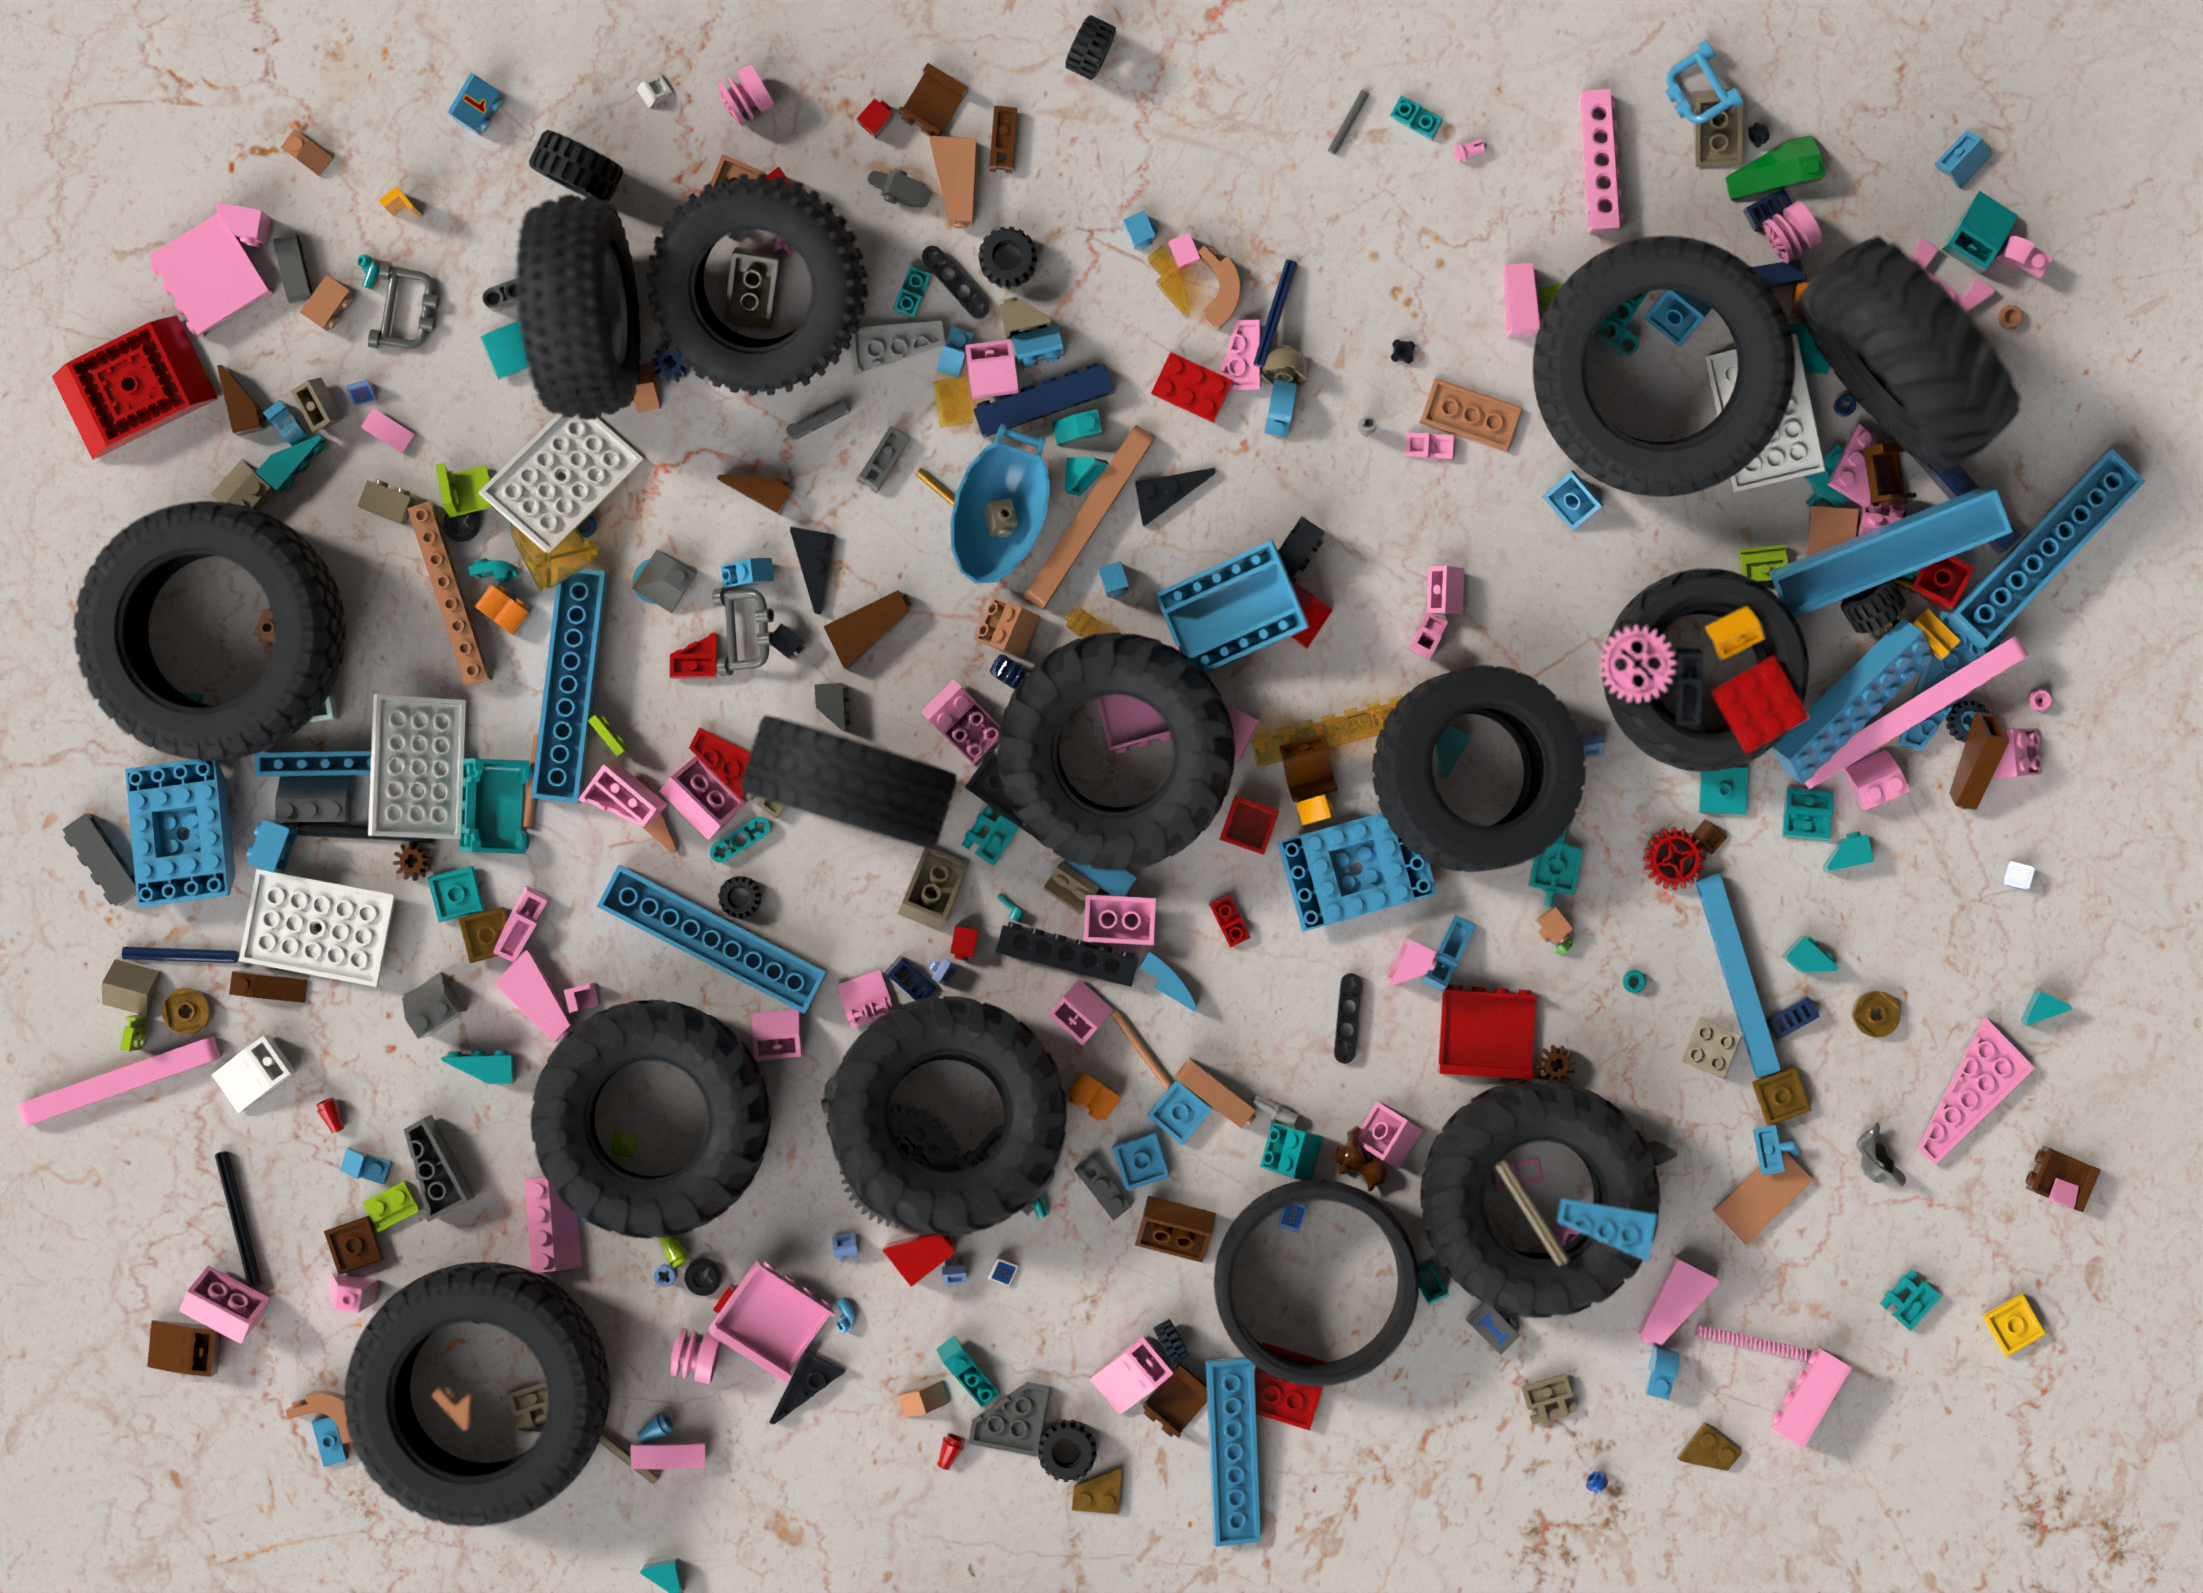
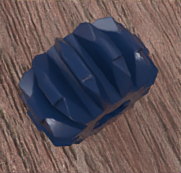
M664 344L662 346L663 353L659 350L655 351L659 359H651L652 363L659 364L654 366L652 370L653 372H659L657 376L659 380L666 376V382L670 384L672 377H674V380L678 383L680 382L679 374L685 378L688 376L683 371V369L687 368L681 364V356L678 353L673 355L667 345ZM673 358L677 364L675 367L672 365L673 368L669 369L666 362H670V359Z
M1003 654L993 661L992 667L989 670L995 678L1013 689L1017 688L1021 679L1029 672L1023 665Z

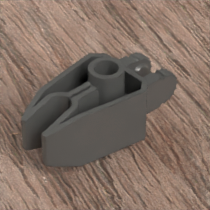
M899 169L891 170L889 174L875 170L870 172L867 179L869 185L882 190L883 200L892 204L899 202L909 207H926L932 194L922 182L908 177L906 172Z

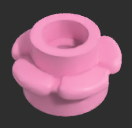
M2037 689L2036 692L2033 691L2029 695V705L2035 711H2046L2052 703L2051 695L2044 689Z

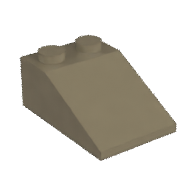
M1736 89L1740 94L1741 98L1743 99V95L1740 89ZM1715 90L1692 91V109L1697 115L1706 112L1721 102ZM1743 104L1738 108L1732 105L1703 124L1693 123L1696 167L1742 164Z
M740 247L734 249L731 258L724 321L770 328L782 254Z
M924 848L898 915L941 932L969 862L935 848Z

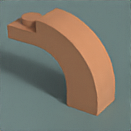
M1204 245L1198 251L1200 259L1216 275L1219 282V293L1214 301L1203 310L1202 315L1219 331L1229 321L1237 307L1240 295V281L1237 270L1230 258L1226 256L1220 262L1218 260L1220 258L1218 253L1211 247L1207 249Z
M313 1391L306 1395L307 1403L305 1399L292 1402V1407L286 1409L288 1419L310 1413H323L331 1417L337 1424L342 1444L352 1442L346 1425L344 1395L332 1391Z

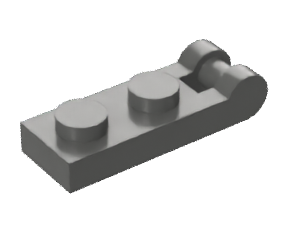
M836 401L828 405L826 411L820 414L817 411L806 417L807 421L799 425L796 423L789 424L786 431L790 438L796 440L850 412L845 402L840 403Z
M890 426L857 478V482L862 485L865 483L871 487V491L877 493L911 438ZM872 470L879 473L876 479L869 476Z
M1093 1155L1088 1157L1087 1162L1082 1166L1078 1165L1074 1168V1171L1113 1221L1132 1207ZM1094 1169L1097 1174L1090 1179L1087 1173Z

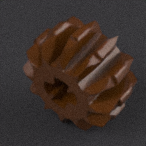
M413 841L408 843V848L403 844L400 845L403 853H394L400 859L399 861H393V865L401 866L396 870V873L401 874L404 872L403 879L408 880L411 876L413 881H417L418 874L425 878L427 875L423 869L432 870V867L427 865V862H432L434 859L433 857H426L431 850L426 848L422 851L423 843H418L415 848ZM412 857L418 859V863L414 864V868L412 867L413 864H409V860Z
M1551 1045V1053L1543 1048L1542 1052L1545 1054V1058L1537 1056V1060L1542 1061L1543 1064L1536 1065V1069H1544L1539 1076L1544 1078L1548 1075L1547 1080L1554 1079L1555 1077V1080L1561 1081V1076L1566 1081L1570 1080L1566 1072L1575 1073V1070L1569 1068V1065L1576 1063L1574 1059L1567 1060L1572 1055V1052L1568 1051L1563 1055L1564 1046H1560L1557 1051L1555 1045ZM1559 1058L1560 1061L1558 1063H1561V1067L1555 1068L1553 1071V1066L1550 1065L1551 1061H1556Z

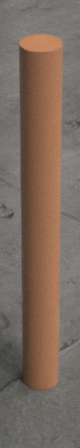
M538 734L533 735L530 762L532 777L528 780L524 827H533L536 798H531Z
M1118 1009L1112 1012L1110 1016L1165 1089L1171 1086L1172 1082Z

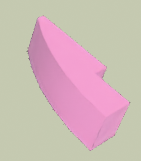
M527 885L525 886L493 951L495 954L513 963L516 961L537 925V919L548 901L545 894Z
M702 1441L630 1445L631 1469L705 1467V1444Z

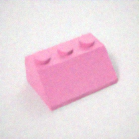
M697 756L673 774L659 791L708 840L716 835L747 804L725 785Z
M1086 895L1083 941L1154 945L1156 898Z
M1405 939L1386 981L1396 985L1427 974L1428 970L1432 971L1438 960L1435 957L1436 952L1412 940Z

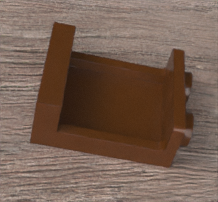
M1882 443L1863 448L1872 503L1881 502L1882 506L1908 504L1909 499L1917 497L1916 493H1905L1899 454L1906 451L1898 443Z
M2043 1146L2042 1150L2039 1149L2035 1155L2034 1162L2036 1164L2033 1171H2030L2026 1177L2025 1183L2027 1186L2025 1189L2049 1198L2056 1178L2077 1185L2079 1188L2074 1209L2083 1212L2101 1169Z

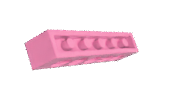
M1610 89L1585 90L1580 94L1588 229L1589 233L1617 232L1620 225H1623V213L1618 209V202H1621V188H1617L1616 179L1620 178V167L1615 165V156H1618V142H1614L1613 133L1617 132L1616 119H1612V110H1615V97L1611 96ZM1593 111H1602L1604 119L1597 120L1593 116ZM1595 134H1603L1606 142L1598 143L1595 140ZM1596 157H1605L1608 164L1606 166L1598 165ZM1598 180H1606L1609 183V188L1601 189L1598 186ZM1601 202L1608 203L1611 208L1610 212L1605 213L1601 211L1599 204Z

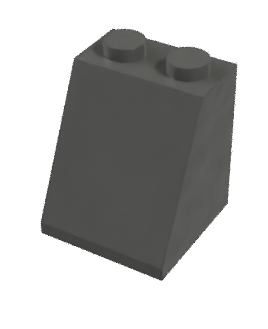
M442 972L402 998L405 1020L418 1039L429 1037L467 1011Z

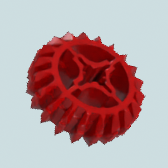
M1676 827L1671 828V835H1669L1667 829H1662L1663 837L1659 833H1655L1654 837L1657 842L1649 839L1647 842L1652 846V849L1644 848L1643 850L1646 853H1650L1649 857L1642 858V861L1650 862V865L1644 866V870L1652 869L1653 872L1648 875L1649 879L1657 876L1655 884L1659 885L1664 881V889H1668L1670 883L1672 890H1677L1678 883L1682 889H1685V881L1687 880L1690 885H1693L1695 882L1691 876L1700 878L1701 874L1696 870L1705 869L1704 865L1699 864V861L1706 860L1705 856L1699 857V853L1705 851L1704 847L1696 848V845L1701 842L1700 839L1692 842L1694 834L1691 832L1685 837L1686 830L1683 828L1679 831L1678 835ZM1672 839L1682 841L1690 850L1678 851L1676 846L1673 845ZM1665 843L1666 854L1662 859L1656 861L1658 849ZM1673 852H1675L1674 855H1684L1683 857H1680L1678 860H1676V866L1674 865V862L1664 863V861L1669 860V858H1672ZM1692 857L1691 867L1683 875V862ZM1659 867H1671L1677 878L1667 877L1659 870Z

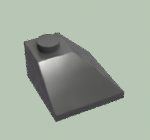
M656 549L632 589L672 613L696 574Z

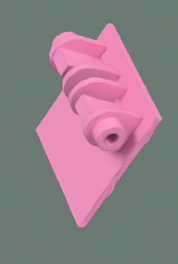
M881 970L836 985L846 1011L847 1020L852 1029L873 1022L894 1010Z

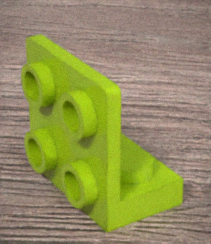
M445 463L436 465L443 506L450 518L493 507L479 494V491L490 481L486 465L453 473L452 470L449 471Z

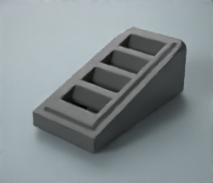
M1653 1140L1647 1143L1654 1160V1166H1659L1677 1157L1675 1150L1659 1141Z

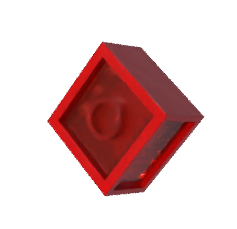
M1234 796L1219 840L1264 855L1279 811Z

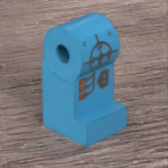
M281 400L263 412L291 446L296 445L308 436L300 425L301 423Z

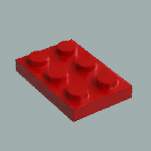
M1170 352L1151 395L1215 423L1234 381Z

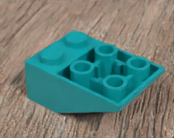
M1978 191L1941 249L1981 274L1987 270L1995 258L2018 215L1983 192Z

